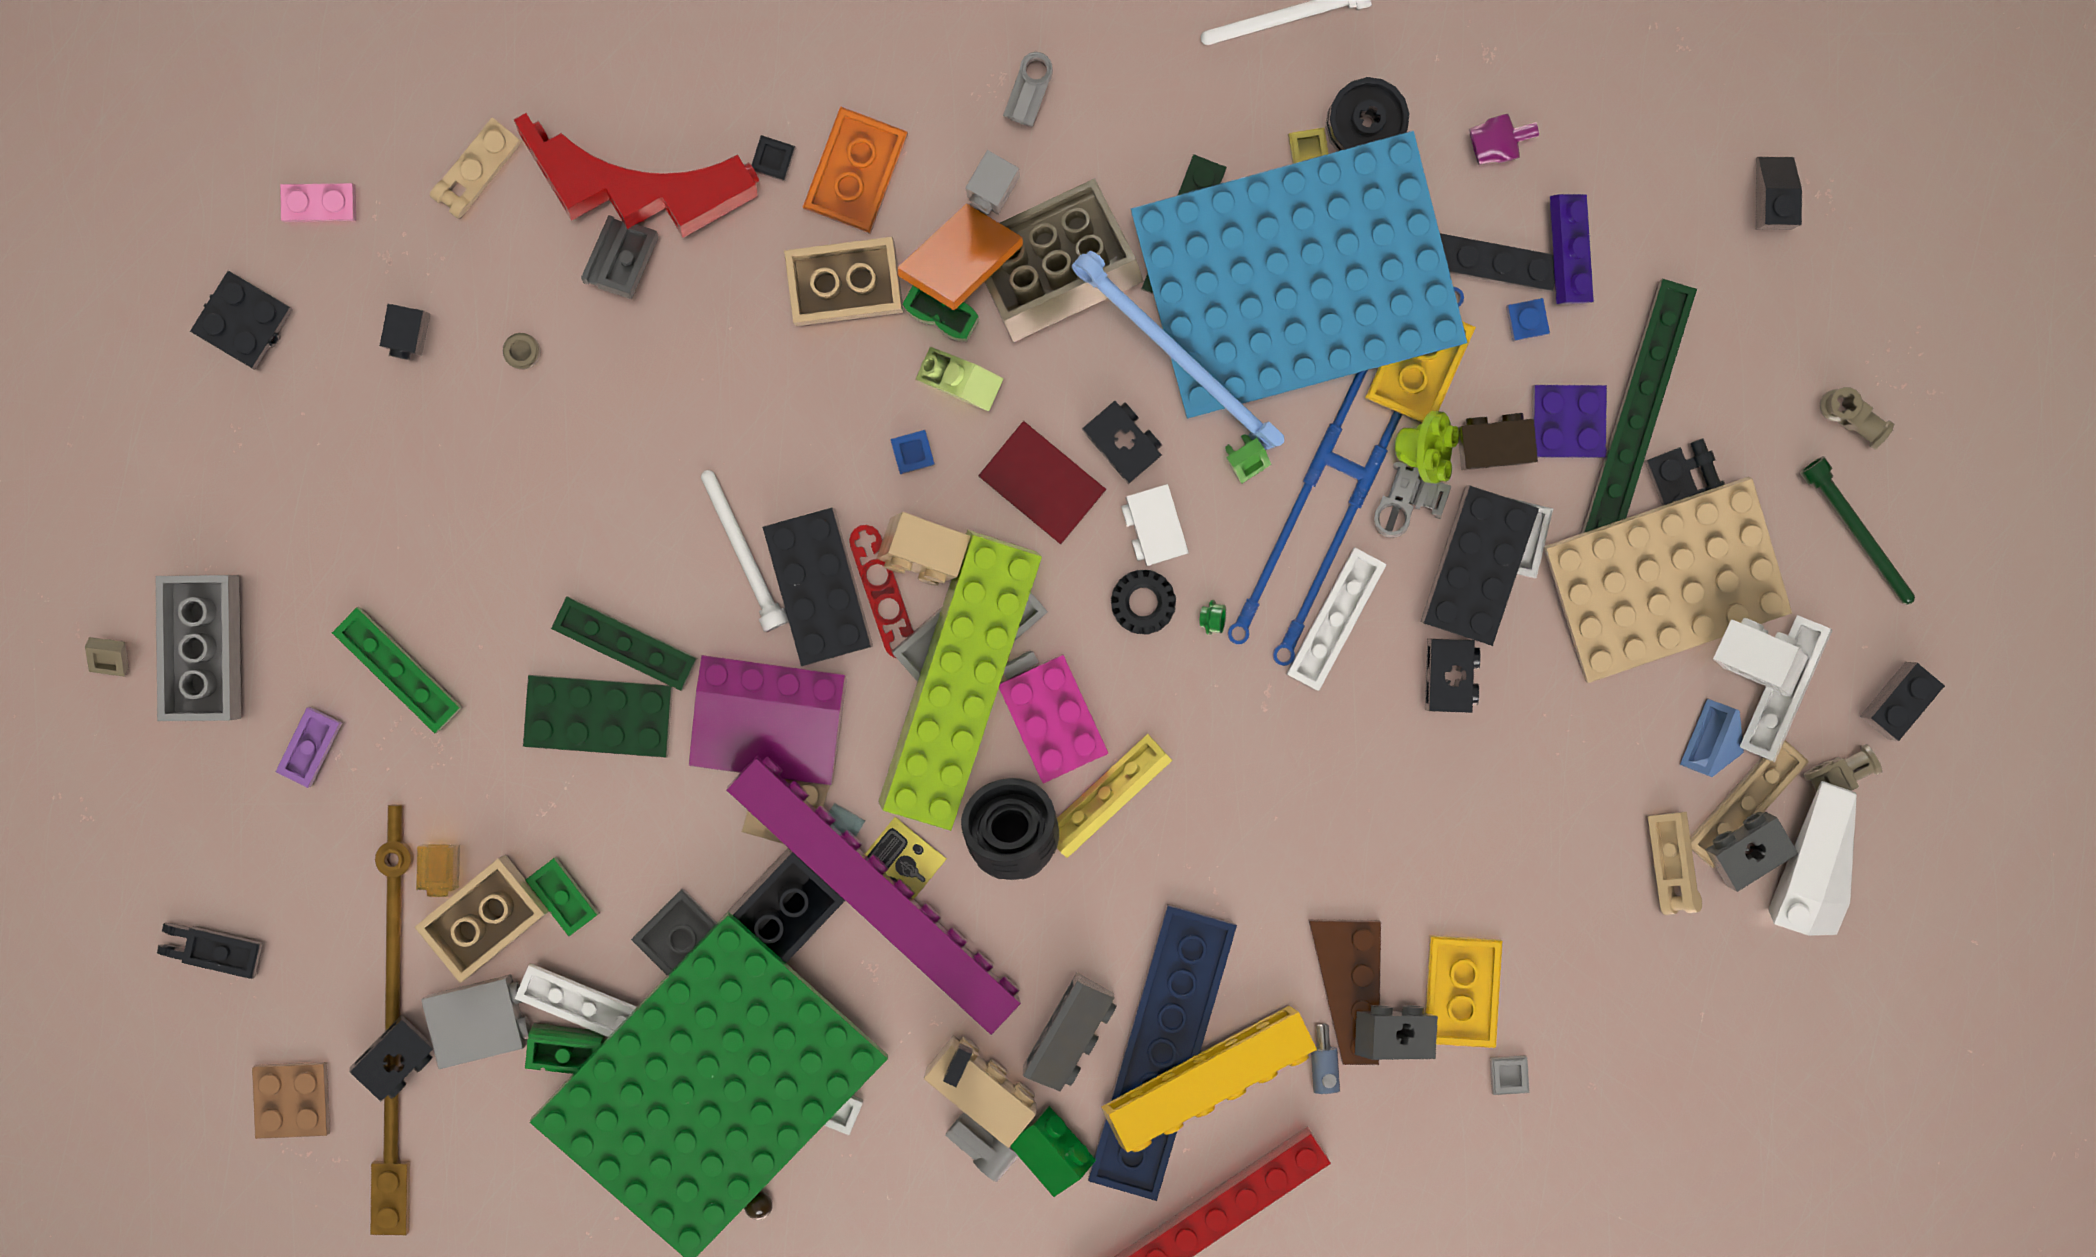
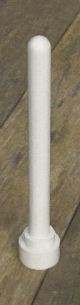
M1312 0L1204 31L1201 34V42L1205 45H1211L1347 5L1349 9L1356 7L1357 10L1370 7L1372 4L1371 0Z
M705 470L701 475L702 482L762 609L759 611L761 618L758 620L764 633L776 629L789 622L785 607L781 608L779 603H774L714 472Z

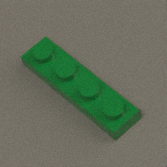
M356 607L332 632L434 734L438 733L462 708L360 607Z

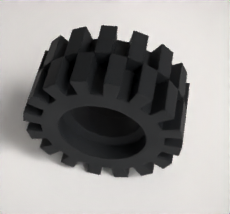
M1136 570L1123 576L1115 585L1111 596L1112 612L1117 622L1126 630L1136 634L1145 635L1158 632L1170 622L1176 609V595L1172 585L1164 576L1151 570ZM1139 588H1148L1157 597V607L1148 616L1136 615L1129 605L1131 594Z

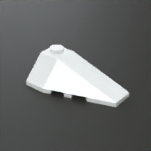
M1821 781L1794 845L1798 854L1788 860L1768 908L1775 925L1808 936L1837 935L1850 905L1856 792Z

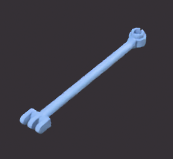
M1089 251L1087 254H1082L1072 264V269L1076 275L1094 288L1097 287L1250 431L1248 436L1251 440L1257 438L1265 450L1284 443V435L1269 421L1262 423L1107 278L1108 275L1103 270L1105 262L1098 254Z

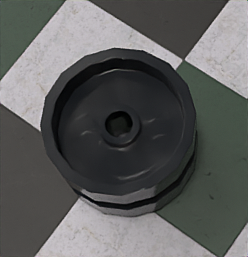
M1365 77L1351 81L1338 92L1327 112L1325 128L1330 144L1336 151L1407 132L1410 113L1406 99L1396 86L1383 79ZM1368 116L1373 123L1370 127H1366L1362 124L1364 119L1360 118Z

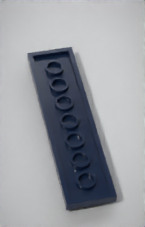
M1167 904L1110 1102L1200 1054L1237 928L1236 924ZM1105 1117L1094 1155L1096 1161L1091 1166L1088 1181L1157 1201L1177 1131L1168 1135L1163 1133L1151 1139L1152 1143L1147 1148L1138 1152L1131 1150L1127 1153L1119 1145Z

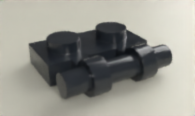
M1704 438L1690 443L1695 456L1687 460L1681 447L1645 460L1662 506L1725 485L1724 480L1720 481L1713 464V461L1716 460L1712 450L1708 451ZM1700 467L1707 486L1697 490L1690 470Z

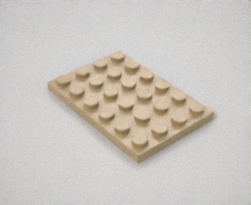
M1750 477L1544 546L1585 681L1588 683L1722 638L1731 619L1741 623L1743 618H1747L1763 624L1792 614L1755 485Z

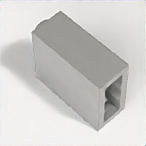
M511 974L430 994L421 999L438 1069L520 1050L527 1045V1038L531 1027L528 1018L521 1015L519 1003L522 1002L515 999L520 985L518 982L513 983Z

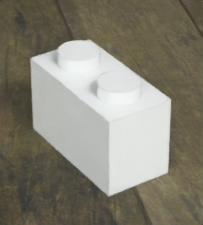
M1168 484L1125 497L1127 504L1121 506L1127 527L1131 525L1135 527L1138 539L1132 540V545L1137 561L1144 559L1146 566L1189 553Z

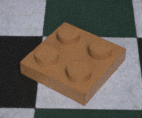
M327 1062L270 1064L252 1067L255 1139L327 1136L330 1134Z

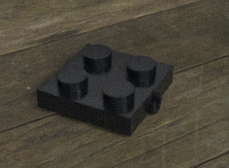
M227 271L213 295L210 294L208 303L203 305L205 308L190 332L255 370L270 346L274 347L280 338L278 332L293 309L239 276Z

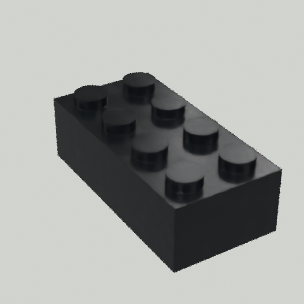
M1466 485L1420 622L1493 646L1539 508Z
M832 507L763 526L801 666L873 647L835 508Z

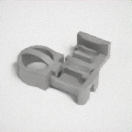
M1402 462L1394 463L1393 468L1397 469V473L1389 496L1382 497L1380 505L1375 512L1374 523L1376 529L1385 537L1395 538L1401 536L1409 527L1410 517L1414 508L1413 505L1418 510H1420L1421 506L1432 509V514L1436 515V518L1441 519L1451 485L1442 482L1437 484L1426 483L1418 479L1420 474L1417 467L1410 468ZM1440 492H1443V494H1441V497H1440V499H1439L1437 508L1435 509V505H1436V502H1437L1439 493H1440ZM1393 506L1386 529H1383L1379 520L1380 513L1386 507ZM1401 509L1406 517L1405 523L1398 531L1392 532Z

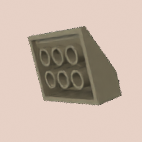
M1094 178L1000 222V224L1023 237V246L985 281V284L1012 341L1016 342L1108 299L1097 287L1094 288L1089 283H1086L1073 271L1072 264L1082 254H1087L1089 251L1098 254L1105 262L1103 270L1108 275L1107 278L1122 292L1144 281L1136 257Z

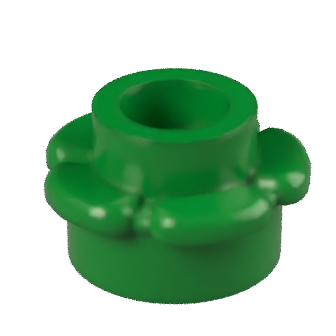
M1211 600L1209 607L1202 606L1199 624L1200 627L1205 628L1207 635L1222 633L1226 622V606L1216 604L1215 600Z

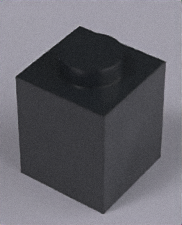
M388 304L379 346L390 349L389 356L410 360L411 354L422 356L430 313Z

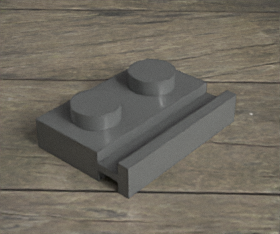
M608 215L581 276L583 283L587 285L592 284L599 289L632 299L658 240L657 231L638 224L627 229L622 221Z

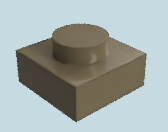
M89 637L85 645L89 672L125 677L129 667L125 642Z

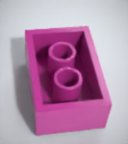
M1063 654L1000 683V692L1043 784L1109 754Z

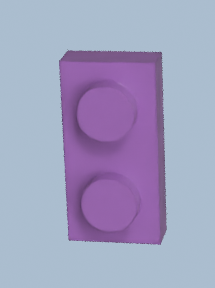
M307 707L277 767L276 773L307 788L311 787L342 722L316 709Z

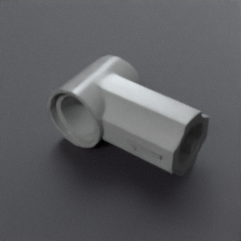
M1032 52L1023 58L1003 114L1004 117L1033 127L1048 83L1053 74L1052 63L1048 56L1041 52ZM1041 61L1045 64L1047 72L1044 77L1032 79L1027 75L1026 68L1031 62Z
M965 1112L959 1116L945 1135L974 1159L973 1163L976 1167L995 1182H998L1018 1158V1155L1011 1147L1007 1148Z

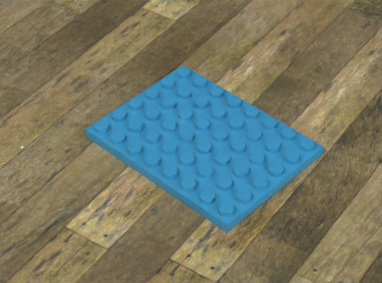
M1414 131L1131 208L1163 330L1242 404L1467 343ZM1171 358L1187 419L1225 409L1223 405Z

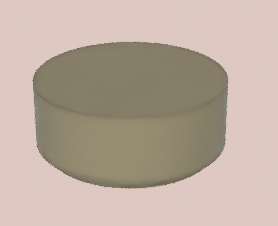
M526 333L511 335L503 345L504 359L514 368L529 369L540 358L541 350L539 343L534 337Z

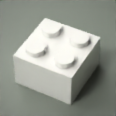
M1743 618L1741 623L1731 619L1713 659L1726 670L1791 697L1809 658L1801 650L1802 645L1797 643L1798 640L1781 632H1777L1775 637L1768 635L1769 631L1764 629L1763 625L1750 619Z

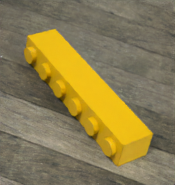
M1287 1006L1101 1106V1109L1119 1145L1127 1153L1131 1150L1138 1152L1147 1148L1152 1143L1151 1139L1163 1133L1168 1135L1180 1130L1184 1125L1183 1122L1194 1116L1199 1118L1208 1115L1215 1109L1214 1105L1225 1099L1234 1100L1246 1093L1247 1087L1257 1082L1265 1083L1274 1079L1278 1075L1277 1071L1288 1065L1297 1066L1305 1062L1309 1058L1308 1054L1314 1052L1317 1048L1300 1013L1291 1006Z

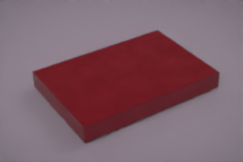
M1025 421L1019 425L978 475L979 478L1060 545L1107 490Z

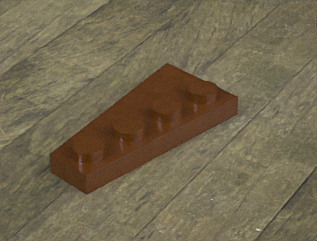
M1308 919L1342 1064L1379 1065V1060L1355 1055L1357 1011H1371V1005H1380L1381 921Z

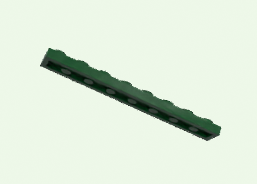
M1661 279L1582 533L1627 518L1697 292L1696 288L1666 279Z

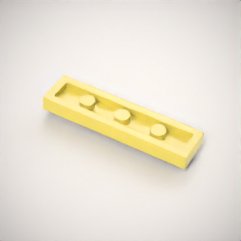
M1149 734L1141 739L1057 817L1059 826L1057 849L1066 858L1074 853L1173 761Z

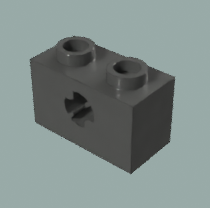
M1757 812L1750 815L1743 821L1744 825L1734 832L1727 831L1720 834L1713 840V845L1705 849L1726 886L1736 892L1798 854L1779 819L1768 812ZM1752 842L1754 846H1750L1753 851L1748 855L1745 853V851H1749L1746 847Z
M1371 1005V1011H1357L1355 1055L1372 1060L1436 1059L1438 1016L1424 1013V1007L1416 1005H1403L1402 1011H1393V1007L1385 1005Z

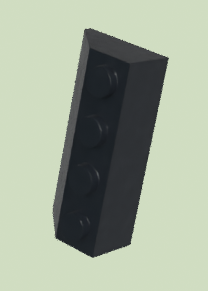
M787 848L728 912L787 963L845 900L795 853Z

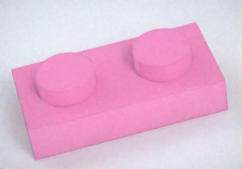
M353 183L280 184L281 221L283 222L356 221V187Z

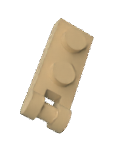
M491 118L444 178L434 186L429 196L437 203L442 201L450 208L449 212L457 219L461 218L522 141L494 118ZM457 183L466 188V191L460 197L451 191Z
M1687 812L1648 816L1662 913L1664 915L1677 914L1679 910H1685L1687 913L1700 912L1702 909V898L1697 890ZM1674 886H1681L1682 896L1675 894Z

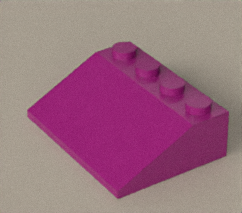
M701 655L695 696L689 766L740 773L756 755L763 760L768 756L783 770L780 774L783 779L832 786L847 683L846 676Z

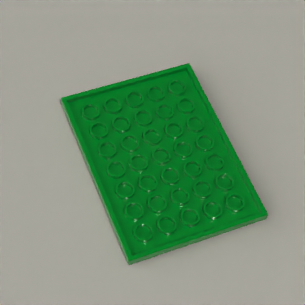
M728 912L531 1117L529 1123L683 1257H697L888 1060V1054Z

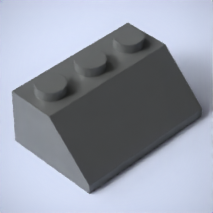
M1076 972L1023 1065V1076L1060 1092L1065 1084L1071 1086L1081 1070V1067L1076 1065L1083 1053L1087 1055L1091 1053L1099 1036L1094 1034L1101 1022L1108 1023L1117 1005L1112 1003L1115 998L1114 993Z

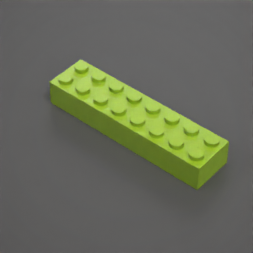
M967 530L966 535L971 537L958 576L950 582L878 801L883 811L950 831L952 830L1042 556L1034 550L971 530Z

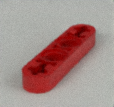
M860 525L850 535V548L884 647L890 656L896 658L890 646V642L895 640L893 630L885 633L883 625H892L904 619L906 627H899L902 637H908L914 630L894 572L886 569L888 577L882 585H873L867 579V572L871 566L879 564L884 567L885 562L872 559L862 565L860 558L868 556L864 547H857L856 541L860 539V532L866 531L868 535H874L876 541L871 543L873 554H876L880 550L883 539L879 531L873 526ZM887 598L894 599L899 605L898 615L889 620L884 619L878 609L881 601Z

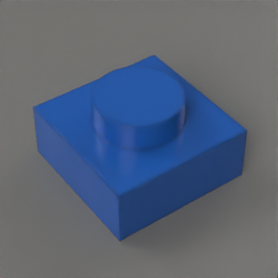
M1543 298L1506 306L1513 341L1550 334Z
M926 430L890 439L900 474L935 465Z

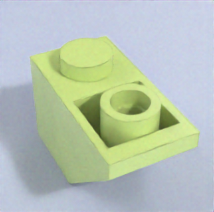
M933 347L929 348L916 377V380L986 411L990 410L1004 379L972 362Z

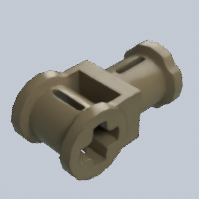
M1851 387L1828 391L1820 401V410L1826 419L1837 421L1847 430H1855L1870 442L1869 446L1874 450L1893 431L1895 424L1890 420L1885 422L1872 412L1874 408L1863 401L1859 392ZM1839 398L1844 399V401L1842 402V406L1845 408V410L1843 411L1838 410L1841 405L1840 402L1837 401V399Z
M1866 744L1861 747L1860 752L1847 759L1837 757L1809 769L1803 775L1806 780L1812 782L1816 792L1821 781L1852 791L1859 787L1857 781L1872 773L1878 775L1883 771L1876 754Z

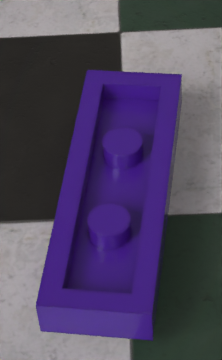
M1557 194L1550 196L1557 304L1592 303L1594 298L1587 194Z

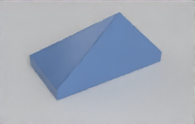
M1707 699L1680 765L1713 777L1743 754L1744 749L1740 748L1743 740L1740 711Z

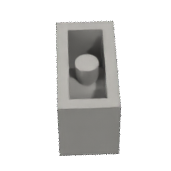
M987 150L966 186L967 197L970 198L969 201L971 202L970 206L985 215H989L990 211L999 215L1020 178L1019 168Z

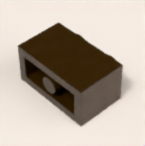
M1523 413L1502 415V422L1488 423L1487 417L1467 418L1466 425L1458 427L1461 470L1538 462L1534 419L1524 420Z

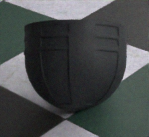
M1009 778L991 782L972 795L962 813L961 828L968 851L978 867L994 878L1006 880L1030 878L1039 873L1056 852L1059 841V826L1053 803L1042 788L1030 781Z

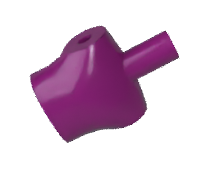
M1509 114L1490 118L1486 122L1469 129L1478 165L1487 163L1500 164L1520 158L1518 142L1539 136L1536 122L1514 128Z

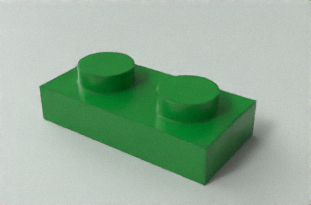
M556 857L526 879V882L568 937L599 914Z

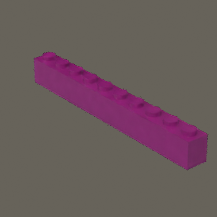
M756 755L727 786L726 791L992 1035L1021 1004L1019 997L1016 995L1020 991L1018 987L1006 976H1003L1000 980L990 970L994 966L980 952L973 955L965 948L964 945L967 943V940L953 927L947 931L938 922L941 916L927 903L921 907L912 898L915 892L904 881L898 879L895 883L886 874L889 868L877 856L873 854L868 858L859 849L862 843L850 831L846 830L844 833H841L833 825L836 819L824 807L820 805L817 809L814 808L806 800L810 795L795 781L791 784L786 782L780 776L783 770L768 756L763 760Z

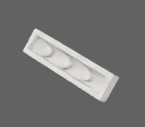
M1353 548L1289 667L1287 675L1317 691L1320 690L1387 564L1357 548Z
M1797 615L1788 636L1798 640L1797 643L1802 645L1801 650L1809 658L1791 697L1765 687L1740 744L1741 749L1770 761H1776L1830 638L1831 628Z

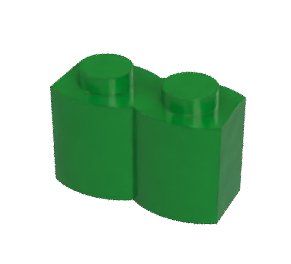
M913 285L903 302L905 310L911 317L924 324L936 325L945 336L955 341L968 342L979 322L978 314L968 304L962 302L955 310H952Z

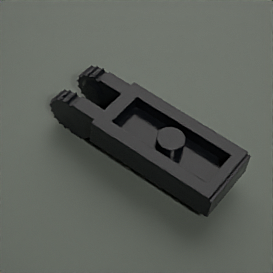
M163 923L162 932L171 936L187 938L185 949L170 944L158 945V954L182 960L181 963L248 979L255 978L263 942L194 926L187 927L173 923Z

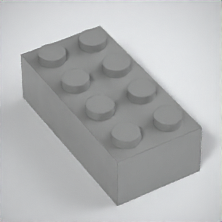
M239 575L156 576L157 721H230L241 719Z

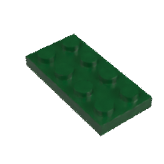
M528 675L523 747L666 758L668 757L673 687L658 684Z

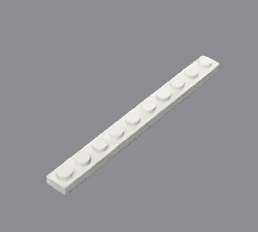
M531 963L528 965L515 996L516 1000L607 1037L637 1008L634 1005ZM852 1096L825 1126L850 1135L863 1104V1099Z

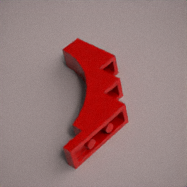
M527 113L514 119L519 135L571 221L610 200L627 229L665 209L684 238L758 196L756 183L759 182V178L749 162L744 165L738 155L721 163L687 172H641L603 161L575 145L562 133L549 139L540 122L532 123Z

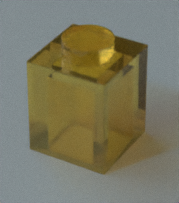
M422 844L417 846L416 890H427L426 896L447 897L448 891L459 888L460 845Z

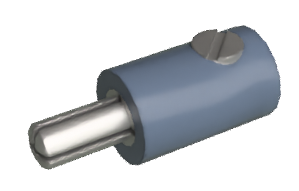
M1318 1024L1316 1026L1318 1048L1311 1053L1313 1092L1316 1094L1340 1092L1338 1051L1336 1047H1330L1329 1025Z

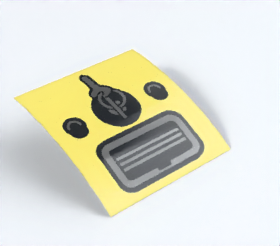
M896 817L893 818L865 853L868 858L873 854L877 856L889 868L886 874L895 883L898 879L904 881L915 892L912 896L913 899L916 898L947 859Z

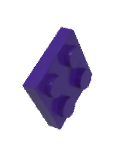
M1533 385L1532 419H1534L1537 457L1606 458L1607 385Z

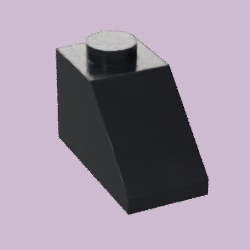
M1757 157L1756 229L1792 230L1802 225V186L1794 157Z

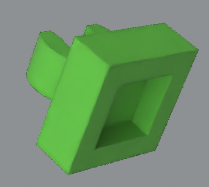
M1246 434L1241 436L1245 446L1237 451H1234L1229 444L1225 446L1228 454L1226 458L1241 484L1272 465L1257 438L1251 440Z

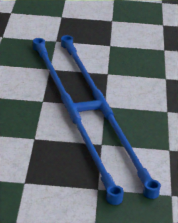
M1453 287L1454 292L1459 296V307L1464 301V294L1459 288ZM1368 370L1356 373L1333 424H1329L1323 440L1316 451L1303 479L1304 485L1257 585L1250 599H1246L1236 623L1232 624L1227 632L1229 640L1235 644H1243L1249 638V627L1260 605L1258 601L1312 487H1316L1325 466L1328 465L1357 479L1356 487L1348 501L1350 504L1303 605L1296 619L1292 620L1281 645H1278L1273 650L1274 661L1282 666L1289 665L1294 660V649L1305 628L1303 623L1357 509H1361L1388 452L1386 448L1402 416L1398 412H1393L1379 444L1374 446L1365 467L1332 452L1343 430L1341 426ZM1235 627H1242L1244 629L1245 636L1242 640L1237 641L1233 639L1232 630ZM1281 648H1286L1290 652V658L1286 662H1281L1277 658V653Z

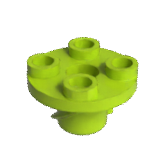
M1431 411L1424 418L1422 425L1419 424L1416 428H1403L1399 431L1395 440L1396 456L1407 465L1417 467L1420 477L1424 482L1433 484L1441 481L1447 482L1452 474V464L1450 461L1452 447H1456L1459 441L1458 427L1451 426L1449 417L1445 412Z

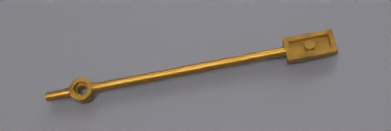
M388 805L387 843L380 846L375 855L377 869L387 876L385 1031L400 1017L401 875L410 870L414 860L411 848L402 842V805ZM390 853L398 856L399 861L396 866L390 865L387 861ZM388 1054L386 1056V1066L390 1067L394 1064L399 1067V1054L395 1057ZM399 1093L393 1099L388 1095L384 1098L383 1161L371 1163L370 1235L406 1236L409 1233L410 1161H398Z

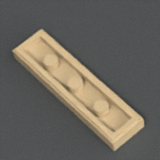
M1784 740L1776 761L1773 762L1762 757L1690 836L1692 851L1711 868H1714L1715 866L1705 849L1713 845V840L1720 834L1727 831L1734 832L1744 825L1743 821L1750 815L1757 812L1764 813L1809 761Z

